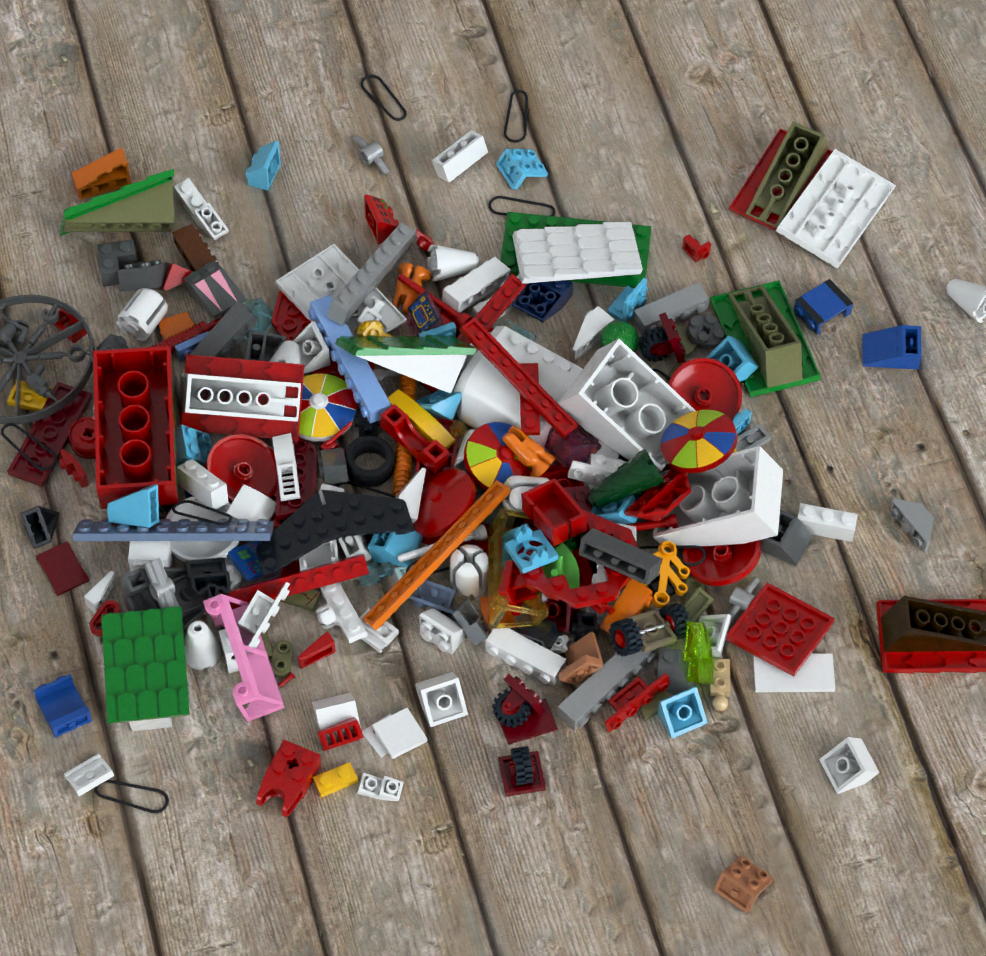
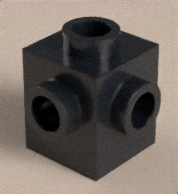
M359 409V416H355V427L359 428V437L368 435L378 437V427H380V420L370 424L367 417H363L361 409Z
M577 612L575 620L571 622L570 633L573 634L574 642H577L590 632H594L595 636L599 635L600 625L598 624L597 613Z

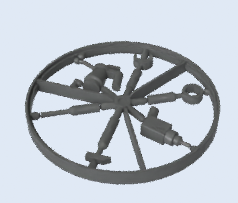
M19 295L0 300V311L5 307L23 303L52 305L48 316L46 308L42 311L43 324L38 326L29 339L28 344L20 352L12 343V339L17 331L21 332L17 343L23 345L29 333V324L21 319L16 321L8 319L0 312V315L6 321V325L0 329V345L8 346L12 351L0 348V355L5 356L3 359L0 357V364L13 363L9 371L0 380V394L17 369L15 416H0V424H24L46 418L72 402L87 384L93 371V364L90 359L93 357V351H95L94 340L85 319L73 307L63 301L42 295ZM58 308L67 311L79 321L34 346L45 331V326L47 324H54L59 320ZM83 328L88 334L89 350L85 351L81 345H73L68 349V353L61 351L40 353ZM74 351H81L79 356H72ZM86 355H89L87 367L80 381L61 400H57L53 396L52 389L49 388L47 381L40 377L45 368L39 364L33 373L27 364L28 361L62 359L66 356H69L72 362L78 363L84 360ZM22 367L29 376L25 380L27 386L39 396L55 400L53 405L40 411L20 416Z

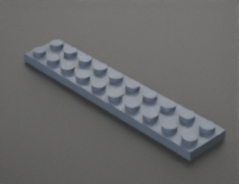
M84 519L77 524L73 532V541H270L274 522L268 519H258L257 521L239 519L225 525H216L201 520L190 521V519H180L179 521H171L170 519H161L159 523L148 528L110 523L108 519H103L101 522ZM219 519L216 522H225L228 519Z

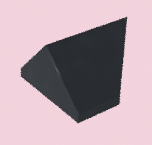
M36 506L20 513L23 527L33 549L52 542L59 512Z

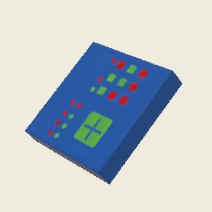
M252 541L233 548L227 555L228 559L247 582L264 577L256 552L257 546L261 543L260 541Z

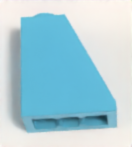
M158 485L148 486L108 503V521L110 523L148 528L159 523Z

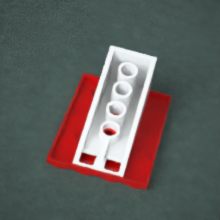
M186 354L180 425L206 433L243 434L261 438H272L291 433L292 440L298 441L305 365ZM221 392H224L226 394V397L224 399H220L219 397Z

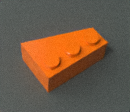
M122 147L71 173L79 200L114 191L131 184L128 162Z
M631 578L613 606L615 612L612 615L608 614L600 625L601 631L609 636L611 634L609 632L610 625L613 622L647 612L653 604L654 594L652 590Z

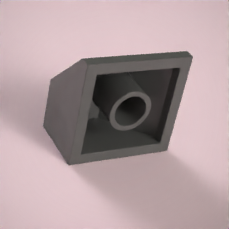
M661 647L656 680L665 673L669 676L670 684L665 691L675 695L696 686L698 661L679 649Z

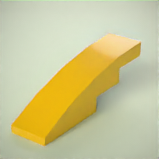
M398 389L388 397L391 406L395 404L405 412L413 427L424 438L430 441L436 439L446 449L455 442L451 434L429 412Z

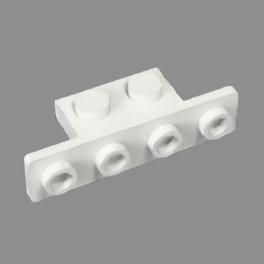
M591 453L589 464L572 461L568 471V478L598 485L606 477L617 471L618 467L626 463V461Z
M286 582L275 600L257 590L237 623L238 626L253 634L247 646L252 648L258 646L261 641L258 639L260 633L265 634L270 626L269 618L271 616L275 617L280 609L278 606L279 601H284L290 592L287 589L290 583Z

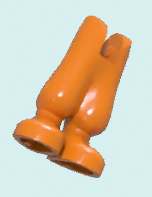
M402 263L398 267L399 274H404L409 279L413 276L411 280L422 288V282H428L432 277L429 270L419 265L416 266L415 271L411 263ZM397 278L392 304L397 309L400 304H403V314L408 315L410 313L408 308L416 301L419 294Z
M515 425L502 437L503 442L524 466H531L533 468L530 477H540L555 460L551 453H546L539 443L529 438Z

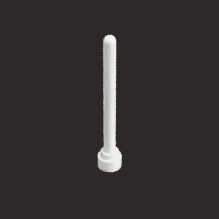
M483 524L479 525L463 542L473 539L475 541L487 539L485 526ZM434 544L400 554L398 561L404 562L423 556Z

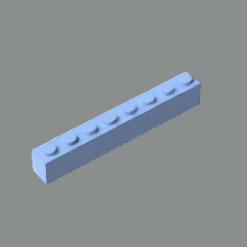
M331 295L311 301L310 310H308L309 318L316 323L327 347L330 349L332 360L338 364L340 375L345 377L347 388L353 391L355 402L360 404L363 417H367L370 424L379 421L381 414L390 408L391 404L367 360L354 356L335 344L340 336L353 335L346 323L342 326L327 317L333 300Z

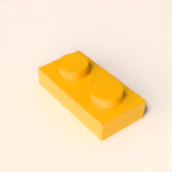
M349 762L314 776L313 782L320 797H324L358 783V777Z

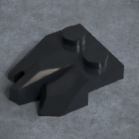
M225 558L185 562L188 584L199 596L206 592L209 599L217 596L218 592L224 595L230 594L231 581L229 572L226 569Z

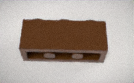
M192 224L172 232L173 242L191 271H197L212 261L218 264L215 255H211L207 242L204 243L202 241L200 231L196 230Z

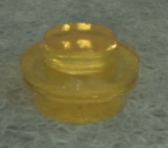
M453 420L451 422L450 430L453 436L462 438L467 433L464 423L461 420Z

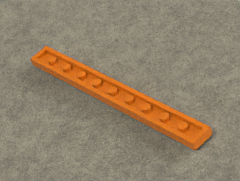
M496 480L362 618L364 623L375 631L382 626L511 492L509 487Z

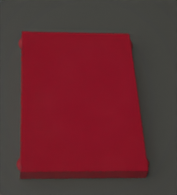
M67 541L36 555L37 561L40 563L57 596L89 582V577L84 572Z
M546 699L541 700L543 702L541 706L545 710L544 713L539 716L530 709L531 714L530 716L527 715L528 720L526 722L522 721L523 725L517 724L516 728L512 726L508 728L500 723L508 745L558 730Z

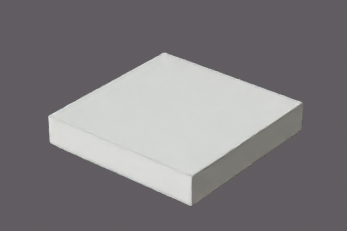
M408 708L372 725V729L391 759L427 742V737Z

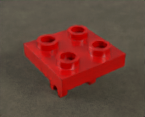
M513 560L506 561L505 567L502 570V582L498 589L499 595L504 599L506 607L510 610L513 616H520L523 601L536 598L537 596L533 592L538 590L528 589Z

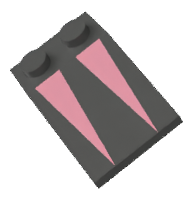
M215 261L207 263L204 267L183 278L189 295L215 319L228 312L236 301L241 303L247 301L225 270Z

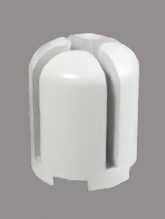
M149 288L139 289L117 316L118 321L116 324L124 334L129 332L137 337L136 341H146L166 315L168 305L157 291Z
M517 475L507 478L504 484L509 487L511 492L502 501L504 509L510 514L526 515L522 510L521 494L550 480L544 477Z
M466 544L460 547V551L456 549L451 555L450 586L457 591L456 594L459 596H469L471 594L474 597L480 596L487 589L489 582V559L480 547Z

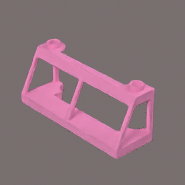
M224 594L204 600L205 609L211 615L217 629L221 627L226 629L243 681L234 687L233 696L247 722L285 708L261 633L258 637L261 641L256 648H252L247 645L252 639L253 634L237 625L249 603ZM229 601L242 606L232 610ZM249 703V706L245 709L243 705Z

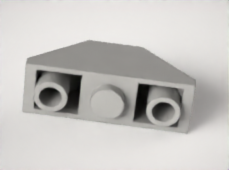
M893 499L890 506L892 517L901 523L903 530L910 534L915 545L926 552L930 543L934 517L922 503Z

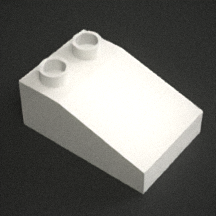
M620 339L595 352L558 402L564 411L580 426L626 459L630 460L641 450L646 449L658 472L662 471L667 464L660 446L663 433L673 421L687 413L696 411Z
M758 446L732 453L725 462L711 470L700 473H687L692 492L667 514H676L678 528L669 527V529H665V527L654 528L653 538L659 544L664 541H671L676 546L745 544L778 536L783 469ZM669 470L660 472L661 477H663Z

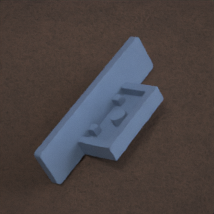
M425 580L414 591L413 596L411 595L408 598L414 600L413 605L422 608L428 605L442 614L444 611L450 613V618L455 619L452 615L454 610H451L457 593L454 589Z

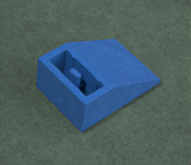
M901 325L862 334L863 367L919 370L922 357L921 326Z

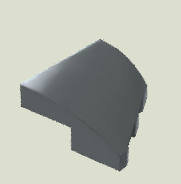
M471 594L454 610L452 615L472 643L477 645L488 638L491 630L481 610L476 609L472 604L475 597Z

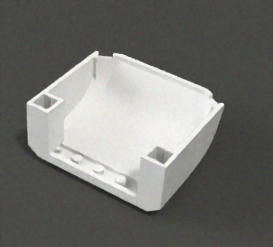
M496 326L491 332V335L518 363H538L539 385L557 403L583 370V368L506 326ZM478 350L462 372L454 389L456 392H461V400L456 410L457 417L474 429L487 423L501 422L512 426L515 425L521 430L520 393ZM541 415L540 435L528 436L539 443L546 453H551L562 438Z

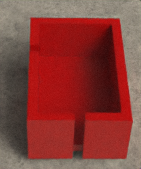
M555 478L521 494L522 510L531 521L533 520L534 525L542 531L553 547L568 540L569 535L572 538L587 531V515Z

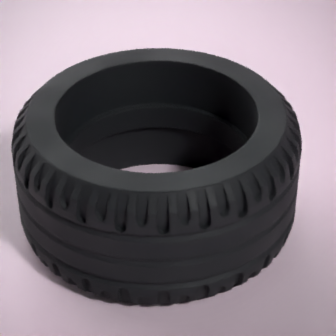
M369 435L362 436L353 440L345 450L347 474L352 482L367 487H374L385 483L391 477L395 465L394 452L389 443L384 439ZM365 453L378 454L385 460L380 467L372 470H365L354 464L355 459Z

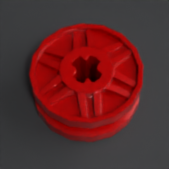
M95 417L80 418L73 423L69 430L71 449L77 456L83 459L96 458Z

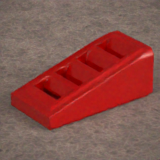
M60 309L58 310L59 319L63 316L65 317L53 325L61 332L79 321L67 311ZM83 328L67 338L71 342L76 343L87 332Z
M329 632L324 633L298 656L300 669L336 652L335 642Z
M355 717L317 732L323 751L364 738L359 722ZM350 726L353 727L355 733L351 734ZM341 729H345L347 736L343 737ZM335 731L337 732V735L339 737L338 740L335 739V736L333 734V732ZM326 734H329L331 739V743L329 744L325 736Z

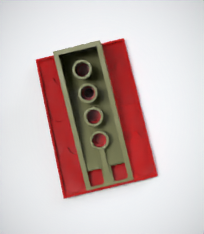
M794 121L788 131L780 128L733 200L729 210L776 231L782 220L833 152L828 149L826 136Z

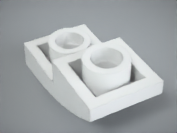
M291 433L272 437L276 465L296 462Z
M363 773L357 794L381 800L399 801L404 782L384 776L382 779Z

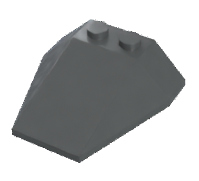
M145 568L122 575L123 601L128 611L160 609L158 602L150 593V581ZM164 568L167 577L171 578L174 583V595L179 607H182L184 630L206 611L203 601L207 600L208 596L206 592L199 596L188 584L185 568Z

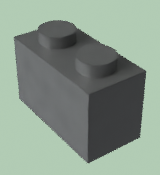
M343 447L320 450L321 457L317 458L320 478L324 477L325 484L348 482L347 464Z

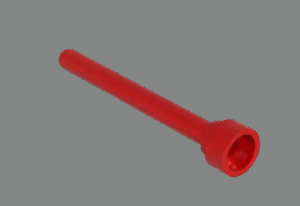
M404 274L398 275L399 281L419 295L425 292L428 300L453 317L459 327H462L472 319L467 313L457 312Z
M676 514L667 515V517L658 522L648 521L625 524L636 526V531L665 527V529H669V527L678 528Z

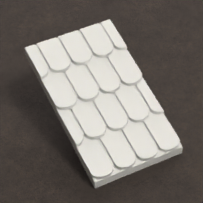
M834 149L782 220L776 232L799 244L812 254H816L817 257L838 269L889 198L896 185L837 149Z
M603 222V224H579L576 227L519 229L514 231L512 235L522 284L641 274L643 270L631 222Z
M333 244L276 280L275 284L303 315L310 320L308 315L310 302L331 295L332 299H334L359 269ZM376 287L346 321V324L353 337H358L355 333V328L360 325L356 321L366 307L372 309L378 299L385 303L378 314L382 316L379 322L384 326L382 330L386 334L399 327L407 319Z

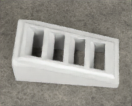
M296 462L276 465L281 501L300 499ZM293 473V475L282 477V475ZM294 479V481L283 483L284 480ZM295 485V487L292 488H283L285 486ZM285 492H296L295 494L284 495Z
M110 571L84 596L86 606L94 613L105 602L116 584L113 571Z

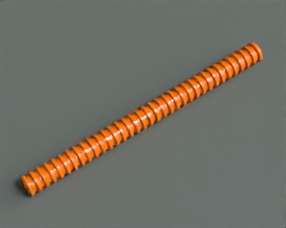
M400 374L399 390L415 401L417 380ZM396 441L392 493L394 496H397L411 479L410 470L412 463V454Z

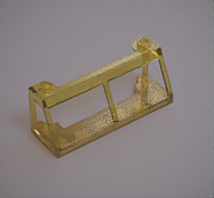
M501 508L489 528L488 627L500 629L538 626L544 618H547L549 612L546 603L542 602L541 591L533 592L537 597L531 599V609L508 605V600L505 599V596L499 595L498 589L502 582V536L505 532L514 529L505 528L508 515L529 519L524 512ZM534 523L530 526L532 532L537 528ZM507 610L531 614V621L499 624Z

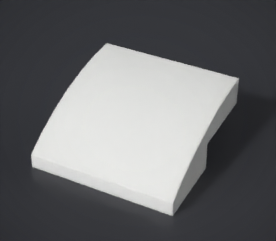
M243 485L226 513L232 516L233 521L239 519H248L249 521L268 519L270 521L276 512V502L261 492Z

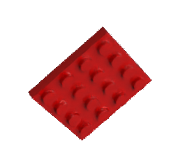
M767 582L727 633L726 640L794 677L832 627L835 618Z

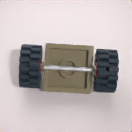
M674 603L662 607L659 612L655 609L613 622L609 629L611 633L609 638L612 639L610 644L614 645L613 650H617L616 653L622 657L637 653L640 649L645 653L673 644L676 640L688 637L689 633H691L692 630L690 628H692V624H690V621L692 620L688 618L689 612L685 611L686 607H682V604Z

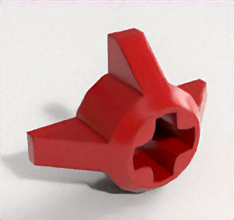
M418 228L416 229L417 245L423 251H428L430 245H435L432 238L423 234Z

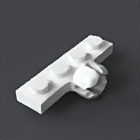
M338 582L320 587L319 589L327 602L326 605L316 610L319 623L324 624L322 627L329 629L335 625L340 626L349 643L368 636L364 625L341 584Z

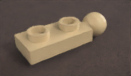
M710 658V696L715 697L712 704L717 711H724L728 707V699L726 697H730L731 693L730 659Z

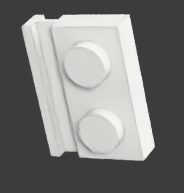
M368 608L359 617L368 635L361 639L381 653L399 634V630L387 621L376 631L366 625L362 618L371 610Z
M97 754L64 773V776L77 795L81 796L110 779L114 774L100 754Z

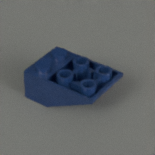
M568 280L528 283L512 303V306L543 323L566 305L572 297L573 283Z

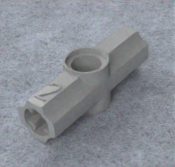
M157 558L143 564L150 581V593L158 602L160 609L179 607L174 595V583L171 578L167 577L161 559Z

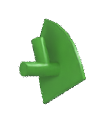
M562 543L554 549L558 554V560L543 567L545 578L566 575L570 589L578 588L580 575L577 561L571 550Z

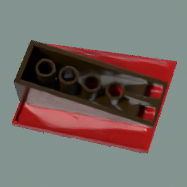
M903 596L900 600H879L876 602L882 673L986 672V599L924 600Z

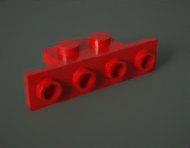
M666 673L663 674L650 686L638 676L608 700L616 713L604 722L606 730L610 732L613 729H618L625 719L634 716L640 707L649 704L659 692H664L670 684L669 676Z

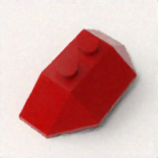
M671 468L662 477L663 484L648 489L624 511V514L647 521H661L692 492L687 473Z

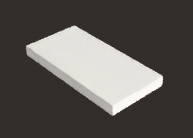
M833 653L811 654L794 677L753 655L755 692H835Z

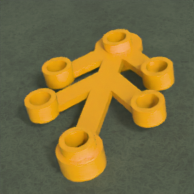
M671 541L660 543L658 551L653 554L662 558L658 592L655 593L653 604L656 608L667 606L670 600L669 595L666 593L668 578L676 587L675 593L677 595L684 596L688 590V586L680 579H686L690 574V569L684 566L676 556L677 548ZM670 561L678 569L677 575L669 566Z

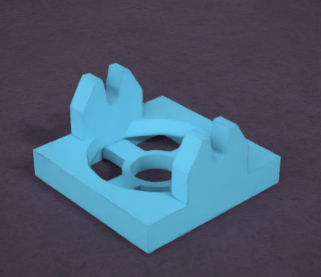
M527 525L524 526L523 531L517 528L514 540L505 543V549L523 574L558 560L557 552L540 529L532 532L531 528ZM538 541L543 545L535 547L531 546L529 542ZM522 545L525 548L524 552L517 555V548ZM529 550H535L531 556L526 554Z

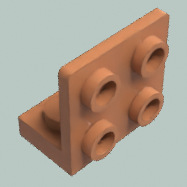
M594 632L588 633L568 647V650L565 652L568 666L558 673L559 681L577 685L604 666Z
M739 856L721 873L713 891L745 913H749L758 895L773 882L774 878L766 871L755 866L750 860Z

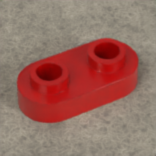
M105 601L92 617L89 626L93 635L103 636L102 629H97L99 626H102L101 615L108 614L110 611L121 613L120 606L116 601Z

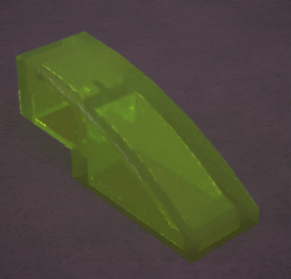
M687 621L684 661L689 662L687 682L713 684V656L705 623Z

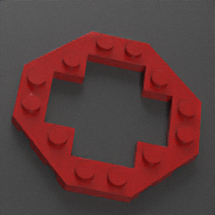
M583 510L587 515V529L589 531L594 528L638 548L631 529ZM538 541L529 542L531 546L535 547L543 545ZM523 546L518 551L517 555L524 552L525 548ZM529 550L526 554L531 556L535 550ZM542 566L524 574L522 573L528 589L533 591L535 589L544 593V596L556 601L562 600L567 602L568 606L575 609L615 601L619 591L631 579L604 566L606 582L570 589L566 575L545 578Z

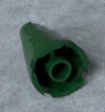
M643 449L618 467L617 471L592 488L588 499L593 507L595 505L603 507L630 495L634 496L647 489L659 486L664 481L646 449Z

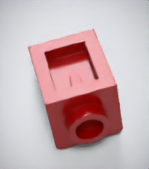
M688 234L683 238L682 249L695 262H698L709 256L711 243L708 241L700 246L698 240Z

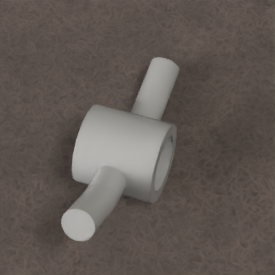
M355 135L353 141L362 147L359 150V154L366 165L375 162L383 175H387L390 171L381 159L384 156L381 146L376 141L368 144L360 136Z
M753 577L745 589L736 587L729 599V604L733 606L729 612V615H731L730 626L740 610L744 612L754 600L755 595L751 594V592L760 582L758 577Z

